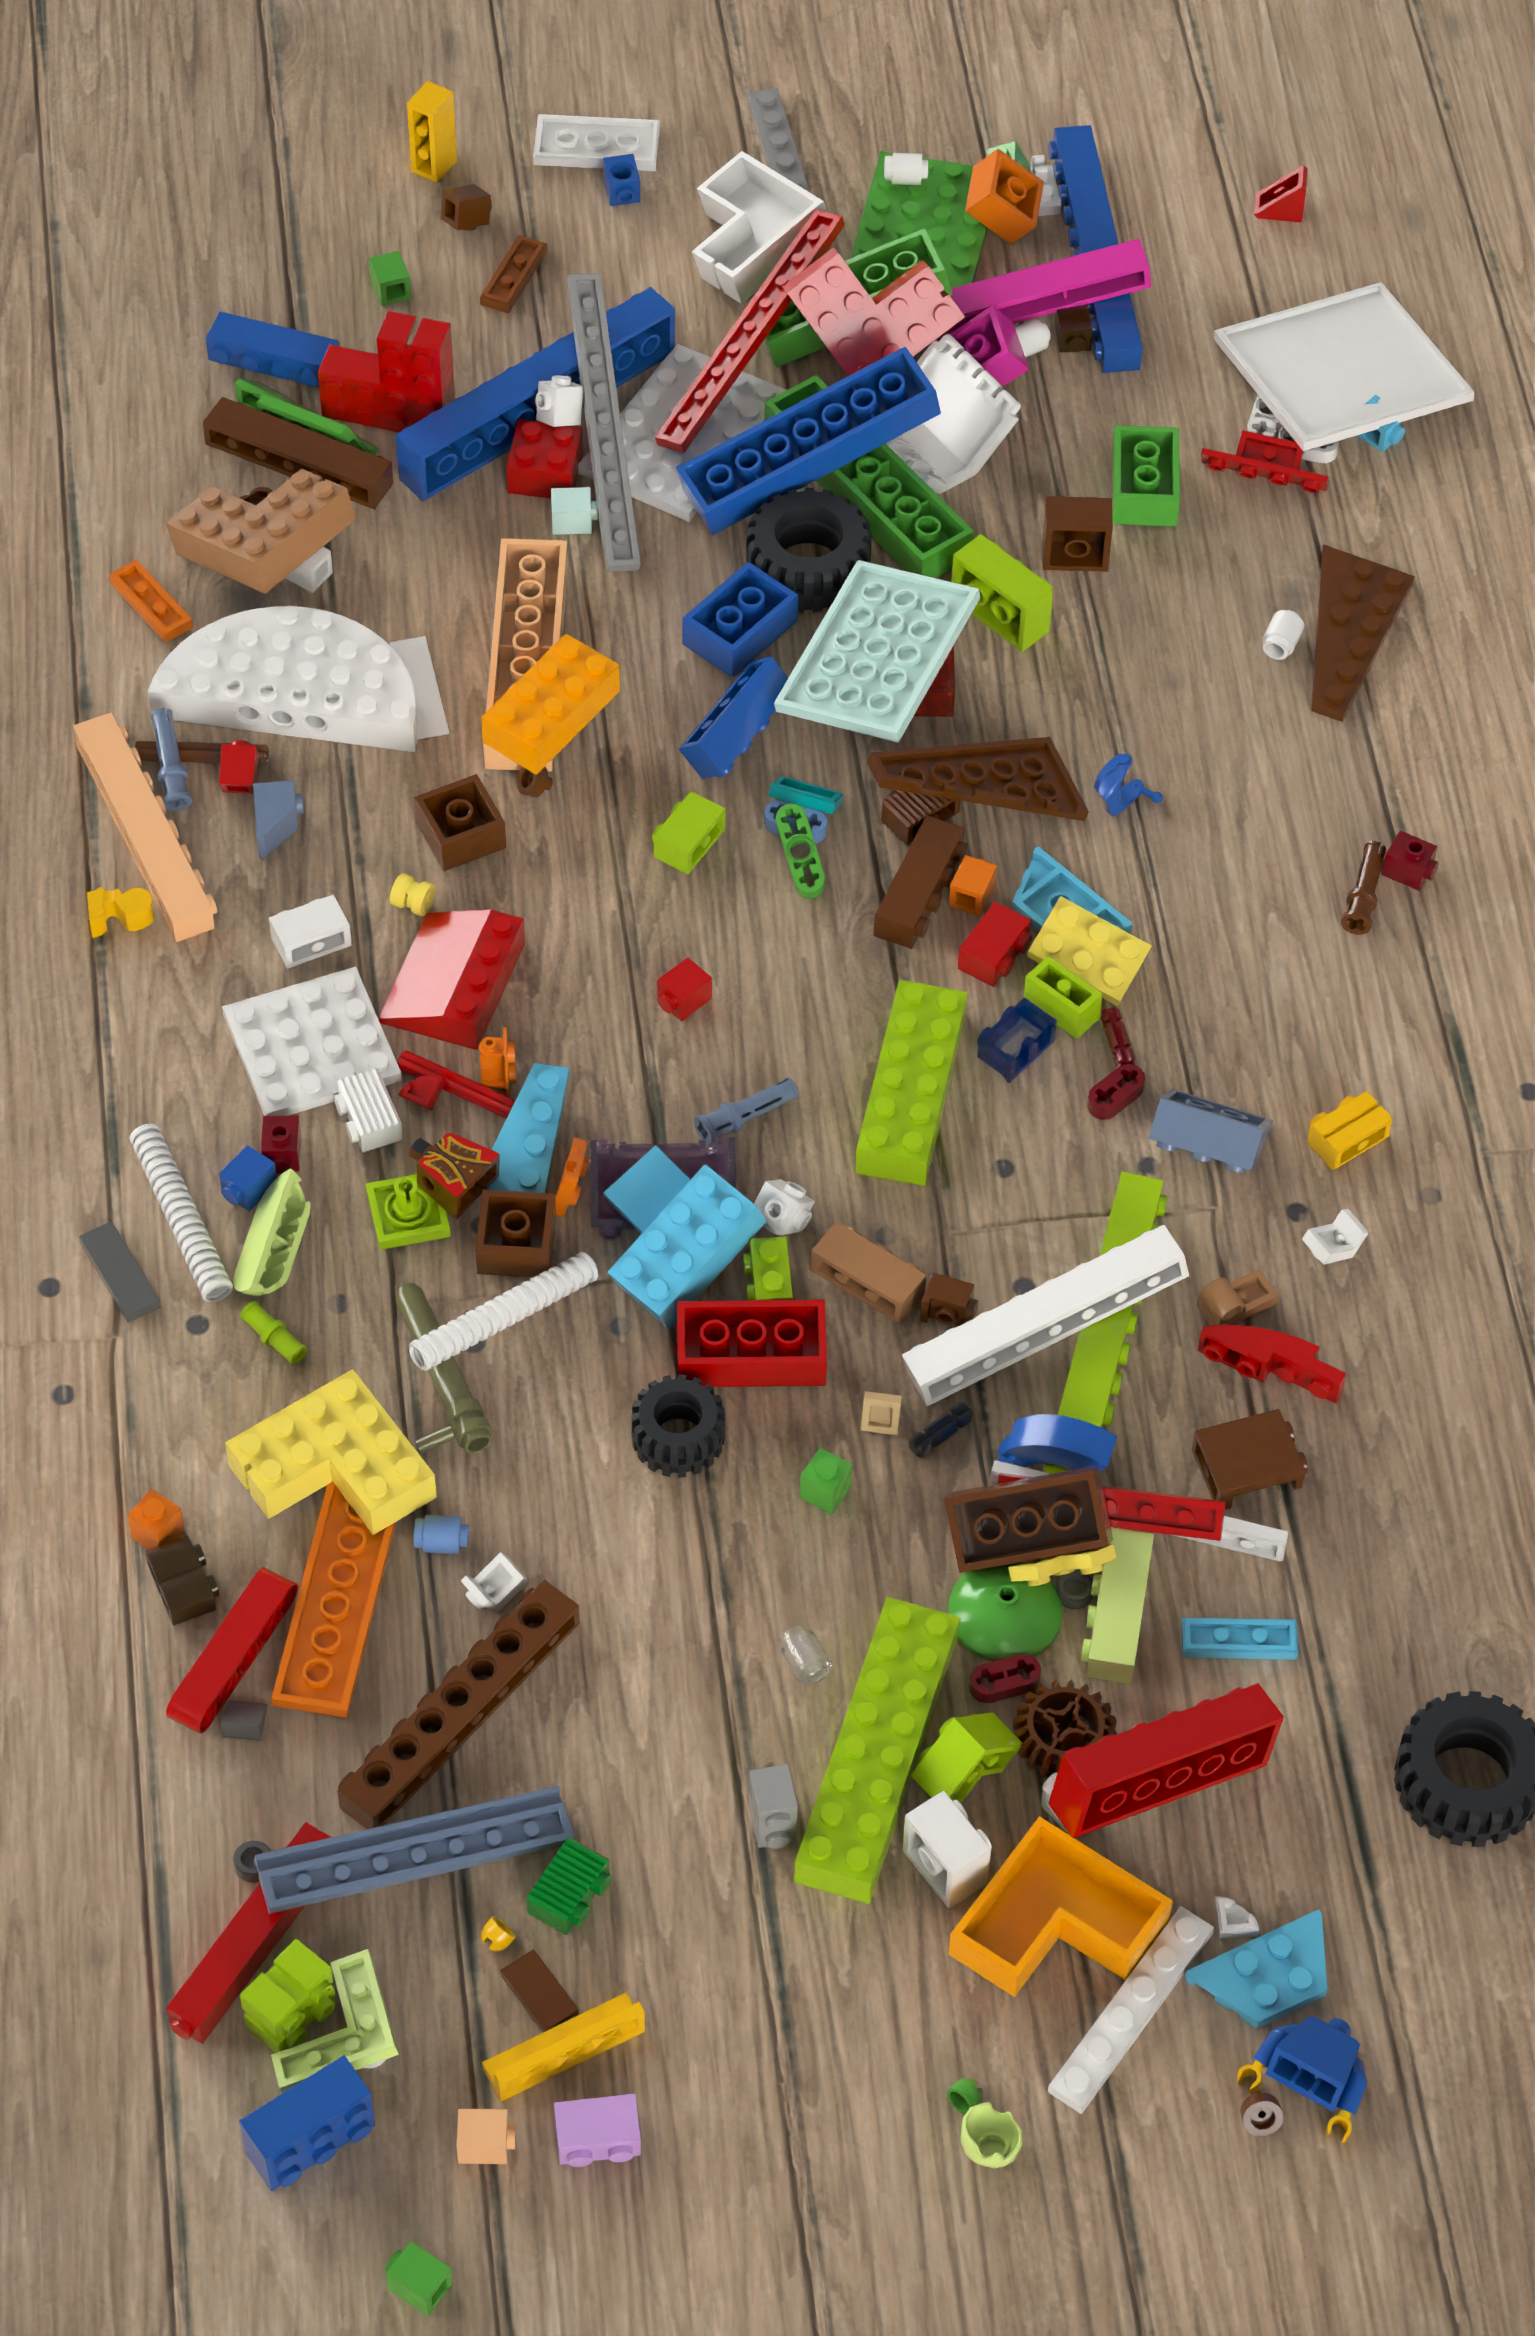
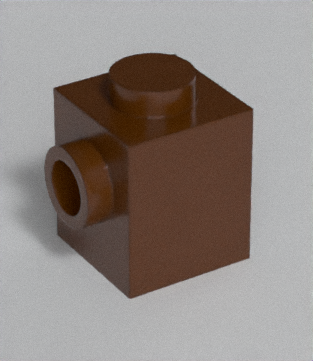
M475 184L442 190L441 220L456 230L472 231L478 226L489 224L490 211L492 209L490 194Z

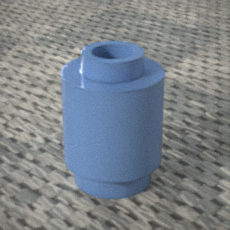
M425 1515V1518H416L414 1548H421L424 1553L460 1554L461 1547H468L469 1524H463L462 1516Z

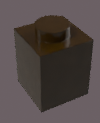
M1088 304L1057 309V312H1055V329L1059 351H1091L1092 324Z

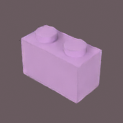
M635 2094L554 2103L560 2165L569 2164L572 2167H584L598 2160L609 2159L612 2162H626L634 2156H641V2138Z

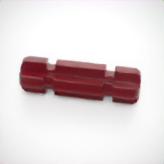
M1115 1006L1103 1009L1101 1021L1103 1027L1107 1029L1105 1033L1111 1052L1115 1055L1116 1067L1118 1068L1125 1064L1135 1065V1055L1133 1049L1129 1047L1131 1043L1125 1025L1121 1021L1120 1010Z

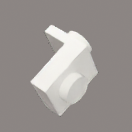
M1344 1209L1340 1211L1332 1224L1308 1229L1302 1240L1310 1248L1313 1255L1324 1265L1353 1258L1367 1237L1368 1231L1349 1209Z
M500 1552L474 1579L466 1575L461 1582L469 1590L465 1595L473 1605L480 1610L486 1607L498 1613L529 1580L507 1555Z

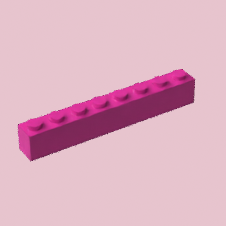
M1140 238L951 288L953 295L950 297L965 318L936 340L940 341L944 335L952 333L992 305L1013 323H1018L1055 313L1057 309L1086 305L1152 287L1150 268Z

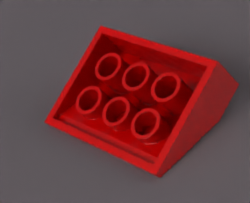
M491 909L427 913L378 1017L380 1024L478 1050L479 1043L482 1041L525 945L524 918Z

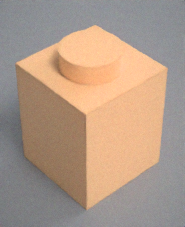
M458 2109L456 2145L458 2164H507L508 2149H516V2124H509L508 2109Z

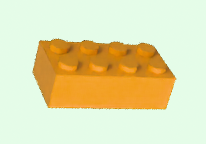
M568 634L563 635L481 716L483 743L537 775L620 692V665Z

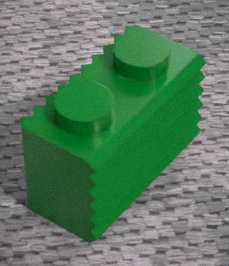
M568 1837L535 1886L532 1887L531 1892L528 1893L526 1897L527 1913L530 1916H534L537 1920L548 1924L550 1927H554L557 1931H561L564 1935H568L574 1925L580 1927L585 1922L591 1906L588 1904L594 1895L601 1896L607 1890L612 1879L609 1859Z

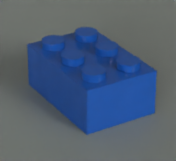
M747 562L682 618V644L733 678L798 621V594L750 562Z
M343 2055L239 2120L245 2154L270 2191H273L279 2186L286 2187L293 2184L300 2178L304 2170L315 2163L317 2165L326 2163L336 2154L339 2148L350 2141L356 2143L364 2139L371 2132L372 2127L375 2126L371 2092L346 2056Z

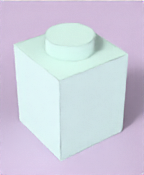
M590 487L551 488L553 535L592 534L591 520H598L597 500L591 501Z

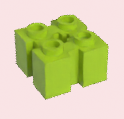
M295 1939L274 1960V1966L266 1974L262 1972L240 1994L242 2009L246 2011L243 2015L246 2029L274 2053L302 2044L308 2035V2031L305 2028L311 2022L315 2024L317 2021L322 2022L326 2020L335 2008L337 2001L335 1988L331 1985L333 1982L332 1967L298 1939Z

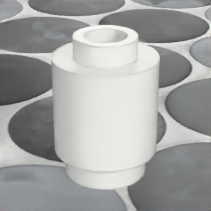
M893 153V156H885L884 181H892V184L921 185V179H928V160H922V154Z
M1034 319L1015 327L1025 357L1048 348L1051 335L1045 323Z
M1280 610L1273 615L1262 639L1263 651L1266 655L1276 660H1283L1293 653L1304 629V622L1297 613L1291 610Z

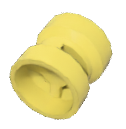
M401 873L393 884L389 899L390 904L400 909L404 907L410 908L413 914L424 917L434 902L436 886L426 881L419 883L415 881L413 876Z

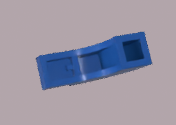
M1049 1414L1026 1416L1015 1420L1011 1435H1008L1000 1444L998 1461L1021 1467L1037 1463H1048L1070 1470L1098 1465L1099 1471L1108 1467L1117 1436L1094 1424L1071 1417Z

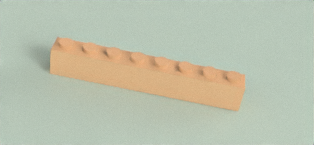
M110 712L73 725L76 746L175 942L215 929L213 914L217 913L215 901L210 893L205 895L203 891L204 882L199 870H192L190 866L192 860L185 844L179 845L177 841L179 834L176 825L172 819L167 821L165 817L166 808L161 796H154L152 792L154 786L148 771H141L140 766L142 764L136 748L128 746L129 737L124 724H117L113 714Z

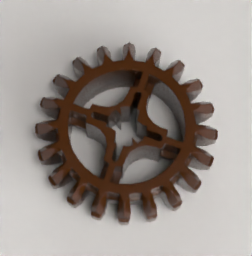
M1055 1679L1050 1690L1040 1684L1037 1688V1695L1028 1692L1025 1696V1703H1020L1017 1707V1716L1013 1719L1012 1728L1015 1731L1014 1735L1022 1742L1018 1754L1020 1758H1028L1030 1770L1041 1766V1774L1044 1778L1050 1771L1058 1772L1063 1754L1074 1747L1082 1748L1098 1742L1107 1735L1115 1736L1118 1734L1115 1730L1117 1720L1114 1715H1111L1112 1708L1110 1703H1101L1102 1696L1100 1691L1089 1695L1087 1683L1079 1690L1074 1688L1072 1679L1067 1683L1066 1687H1061ZM1079 1715L1089 1721L1094 1731L1089 1730V1725L1083 1723L1079 1719ZM1035 1729L1041 1731V1735L1049 1739L1051 1742L1050 1746L1038 1737Z

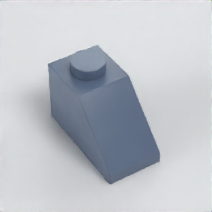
M294 780L253 783L259 858H266L298 829L297 814H304L302 793H295Z

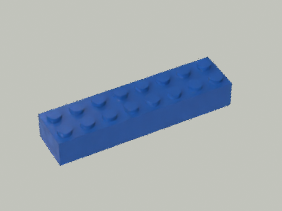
M904 346L676 467L683 491L711 535H714L754 514L763 503L769 504V499L775 495L780 494L783 496L786 495L788 490H799L940 415L941 410L937 393L911 353Z

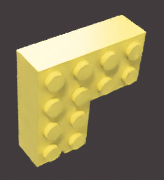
M353 1369L225 1442L229 1467L246 1490L250 1489V1495L268 1519L331 1482L335 1484L373 1535L437 1498L435 1474Z

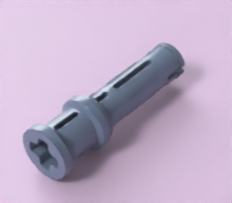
M165 708L157 709L150 715L161 768L157 776L158 781L163 785L164 797L162 800L167 810L185 809L193 803L192 794L187 790V769L181 765L173 724V714L170 709L166 710V715Z
M787 1077L783 1081L735 1104L725 1102L720 1105L719 1110L706 1116L703 1114L694 1118L696 1131L703 1143L710 1146L716 1142V1138L730 1131L732 1133L739 1132L743 1127V1123L767 1113L786 1102L797 1099L799 1096L797 1086L791 1078Z

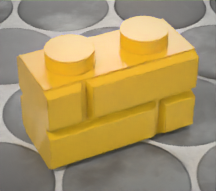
M1365 1091L1357 1097L1353 1095L1347 1096L1339 1103L1337 1109L1329 1114L1321 1112L1316 1115L1310 1122L1307 1142L1318 1156H1321L1326 1165L1331 1170H1335L1388 1138L1393 1120L1391 1115L1382 1106L1378 1105L1375 1098L1368 1091Z

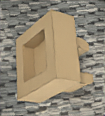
M865 1391L861 1431L898 1435L902 1396Z

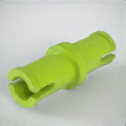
M252 1301L245 1306L240 1314V1318L261 1336L260 1340L267 1347L272 1346L291 1365H295L303 1359L307 1353V1347L286 1330L287 1325L282 1320H275L257 1301Z

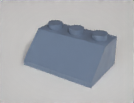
M1171 1089L1160 1098L1149 1139L1157 1141L1156 1146L1174 1152L1177 1151V1148L1190 1151V1156L1203 1162H1211V1159L1225 1162L1224 1167L1231 1171L1245 1173L1246 1169L1252 1170L1257 1165L1273 1120Z

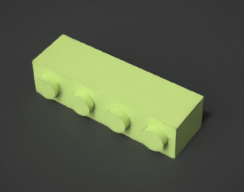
M1111 1527L1113 1540L1110 1544H1114L1117 1559L1103 1564L1102 1574L1094 1573L1091 1595L1098 1596L1097 1606L1089 1605L1086 1628L1093 1629L1092 1639L1084 1638L1081 1661L1088 1662L1086 1677L1132 1684L1154 1534Z

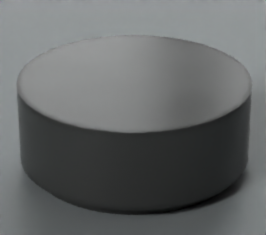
M1080 1570L1060 1575L1056 1583V1591L1062 1601V1605L1069 1609L1086 1607L1093 1599V1595H1091L1093 1580L1088 1574L1082 1575Z
M248 1841L241 1844L233 1856L236 1874L244 1881L259 1882V1873L254 1863L255 1855L270 1852L271 1849L260 1841Z

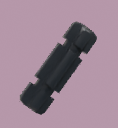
M963 1402L956 1404L950 1409V1414L944 1413L923 1429L925 1433L919 1432L909 1440L910 1450L917 1457H924L932 1451L931 1446L937 1447L958 1431V1426L963 1428L972 1421L973 1413L971 1409Z

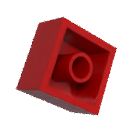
M518 419L506 466L508 493L551 499V488H575L578 464L581 462L583 455L582 427H553L543 422Z

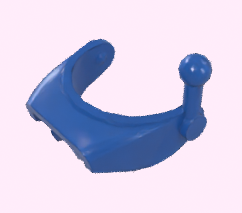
M1127 753L1118 754L1101 769L1095 781L1094 788L1104 799L1107 805V812L1111 816L1118 815L1124 811L1140 794L1151 798L1157 804L1163 800V795L1160 792H1153L1145 788L1140 779H1134L1121 788L1123 779L1133 763L1132 757Z

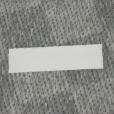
M426 637L389 642L407 668L414 686L418 724L417 740L450 734Z

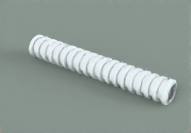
M152 1123L139 1126L131 1133L129 1137L130 1142L134 1147L138 1160L141 1162L146 1177L149 1179L150 1186L153 1188L155 1196H157L161 1210L169 1222L173 1236L181 1248V1253L185 1257L190 1273L193 1274V1279L197 1283L202 1299L206 1302L220 1301L232 1292L233 1284L229 1280L224 1265L221 1263L212 1239L209 1237L203 1220H201L192 1196L189 1194L188 1188L181 1177L175 1160H173L167 1143H165L159 1126Z
M580 1252L575 1257L567 1259L566 1262L559 1263L557 1267L554 1266L548 1271L540 1273L539 1276L531 1278L530 1281L523 1282L521 1286L518 1285L512 1288V1291L508 1290L502 1296L499 1295L493 1300L485 1302L484 1305L476 1307L475 1310L468 1311L466 1315H461L456 1320L449 1321L447 1325L438 1327V1330L434 1329L428 1335L421 1336L419 1340L415 1339L409 1345L410 1356L413 1362L421 1370L427 1371L432 1366L440 1364L441 1361H446L451 1356L459 1354L460 1351L467 1350L469 1346H474L479 1341L487 1339L488 1336L495 1335L497 1331L500 1332L506 1329V1326L510 1327L516 1321L523 1320L525 1316L528 1317L534 1312L542 1310L543 1307L551 1305L552 1302L559 1301L561 1297L564 1298L570 1295V1292L574 1293L579 1290V1287L583 1288L588 1283L596 1281L598 1270L594 1260L585 1252Z

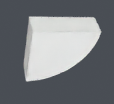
M1215 1896L1214 1906L1219 1939L1258 1937L1259 1926L1252 1913L1250 1914L1231 1898Z

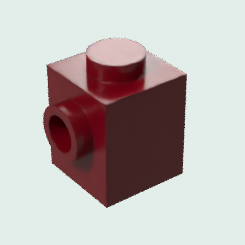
M1400 830L1386 852L1382 875L1419 891L1426 879L1430 881L1433 879L1438 869L1439 862L1435 860L1438 846Z
M299 1115L263 1116L261 1154L275 1163L276 1173H284L289 1169L300 1171L301 1129Z

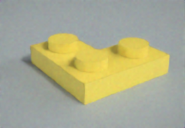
M1110 1544L1107 1547L1018 1562L1009 1566L1008 1569L1011 1581H1027L1028 1586H1038L1050 1582L1051 1575H1065L1074 1572L1075 1569H1080L1082 1575L1100 1572L1103 1570V1564L1117 1559L1114 1544Z

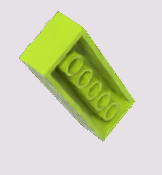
M899 979L856 1148V1174L926 1186L965 1024L968 992Z

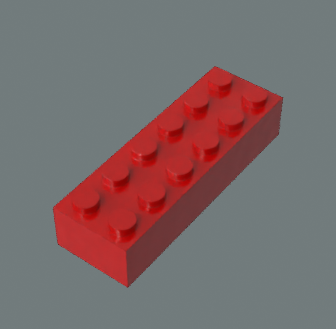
M1257 1683L1246 1688H1235L1227 1695L1213 1700L1205 1699L1196 1706L1180 1712L1172 1711L1163 1718L1148 1724H1137L1131 1730L1118 1735H1107L1098 1742L1082 1748L1074 1747L1063 1754L1048 1804L1071 1837H1079L1267 1766L1284 1716L1260 1684Z

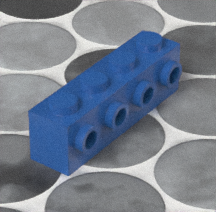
M221 311L206 336L208 360L315 387H319L318 370L329 344L340 346L339 340Z
M772 656L750 662L680 746L679 751L702 779L714 776L720 778L728 774L734 767L733 761L737 756L743 754L751 747V739L756 733L761 732L769 725V717L776 711L774 702L788 680V677Z

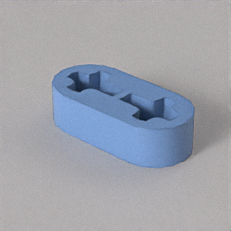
M776 800L765 807L764 824L769 832L779 835L776 819H774L776 818L777 811L782 806L793 803ZM801 806L806 812L809 825H817L811 829L814 842L819 843L826 837L827 818L818 810ZM788 816L787 823L790 825L793 836L798 834L796 820L793 816Z

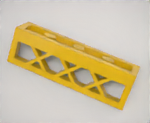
M626 1992L483 2061V2070L499 2100L502 2102L645 2032V2011L640 2002L633 2004Z

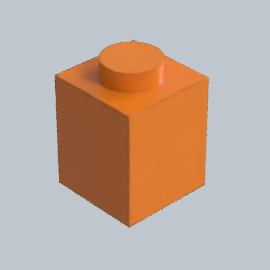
M965 855L950 884L949 906L981 917L996 887L997 865L989 863L984 859Z
M150 1489L127 1515L131 1538L147 1549L176 1540L185 1531L181 1507L153 1489Z

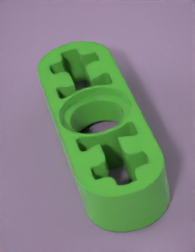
M786 804L777 811L776 824L794 886L801 897L815 899L824 892L826 881L807 815L801 806ZM788 816H793L796 820L798 834L793 836L790 825L787 823ZM798 844H805L811 851L807 857L798 859L791 854L792 848ZM809 867L811 877L815 880V886L808 887L807 883H805L803 871L805 868Z

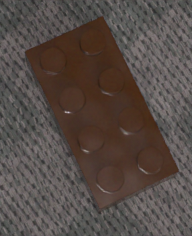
M1098 1465L954 1491L944 1498L959 1573L1107 1547L1113 1540Z

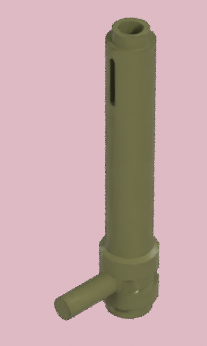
M414 1283L401 1286L396 1293V1302L413 1339L419 1340L421 1336L428 1335L432 1330H438L440 1326L422 1288ZM451 1356L446 1361H441L437 1366H432L428 1371L446 1408L445 1417L449 1425L415 1440L420 1453L423 1454L455 1438L459 1447L464 1448L467 1453L474 1454L485 1450L493 1440L491 1437L492 1428L488 1420L484 1418V1411L479 1401L472 1397L454 1356Z

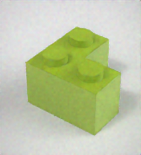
M993 1712L952 1717L941 1726L939 1730L940 1737L934 1745L929 1746L919 1755L917 1759L918 1766L910 1776L931 1798L944 1790L952 1801L957 1800L962 1803L982 1776L1003 1772L1017 1754L1019 1748H1021L1022 1742Z

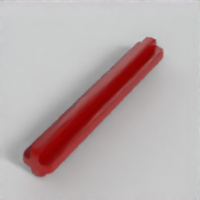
M403 1051L397 1060L401 1071L416 1078L428 1074L447 1078L442 1090L507 1119L516 1101L410 1051Z

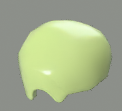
M984 2102L970 2107L964 2115L961 2125L960 2142L969 2159L979 2165L996 2169L1014 2162L1022 2149V2130L1013 2119L1011 2112H997L993 2109L990 2102Z

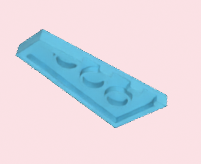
M538 1063L533 1064L491 1149L500 1154L499 1177L486 1190L547 1193L570 1077L569 1068Z

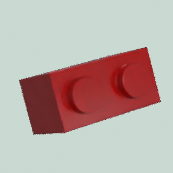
M994 902L960 946L958 969L994 987L1001 976H1008L1019 953L1024 954L1032 941V935L1029 934L1031 919Z

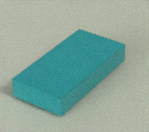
M779 776L770 785L768 797L832 815L842 805L844 796L841 792L785 776Z

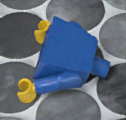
M1315 2016L1307 2017L1300 2025L1293 2023L1273 2029L1253 2056L1256 2059L1253 2065L1242 2066L1237 2075L1239 2086L1247 2076H1254L1256 2078V2081L1250 2087V2094L1253 2095L1261 2090V2073L1267 2067L1266 2075L1332 2112L1335 2111L1336 2107L1340 2108L1338 2115L1332 2117L1328 2122L1325 2134L1328 2138L1332 2126L1341 2125L1345 2129V2135L1341 2144L1347 2141L1352 2132V2124L1349 2119L1351 2114L1356 2115L1367 2086L1363 2061L1356 2056L1360 2044L1358 2040L1350 2036L1351 2028L1348 2023L1340 2018H1334L1327 2024Z

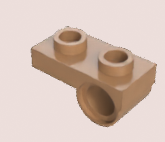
M1257 1269L1230 1283L1226 1278H1218L1210 1282L1201 1291L1197 1300V1308L1210 1326L1234 1325L1277 1304L1279 1294L1262 1271Z

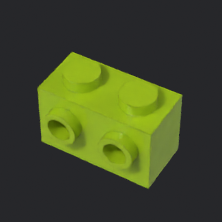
M690 791L683 801H678L674 805L671 815L665 823H660L655 828L652 834L654 858L689 875L725 831L726 808Z
M1047 956L1026 976L1023 1002L1078 1039L1100 1019L1103 993L1050 956Z
M786 1236L750 1239V1253L743 1254L744 1275H751L752 1283L746 1284L747 1301L793 1300Z

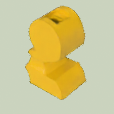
M102 887L87 892L92 939L103 935L107 931L106 921L109 917H116L127 931L144 929L154 921L155 914L152 908V896L143 888L129 889L124 894L118 888L109 891Z

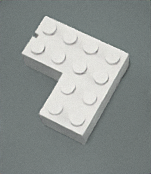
M741 151L697 188L706 215L723 225L692 251L701 278L719 290L722 288L725 294L743 304L759 290L815 209L827 212L824 201Z

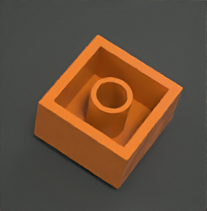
M998 148L973 166L965 212L1009 244H1013L1036 228L1044 182Z

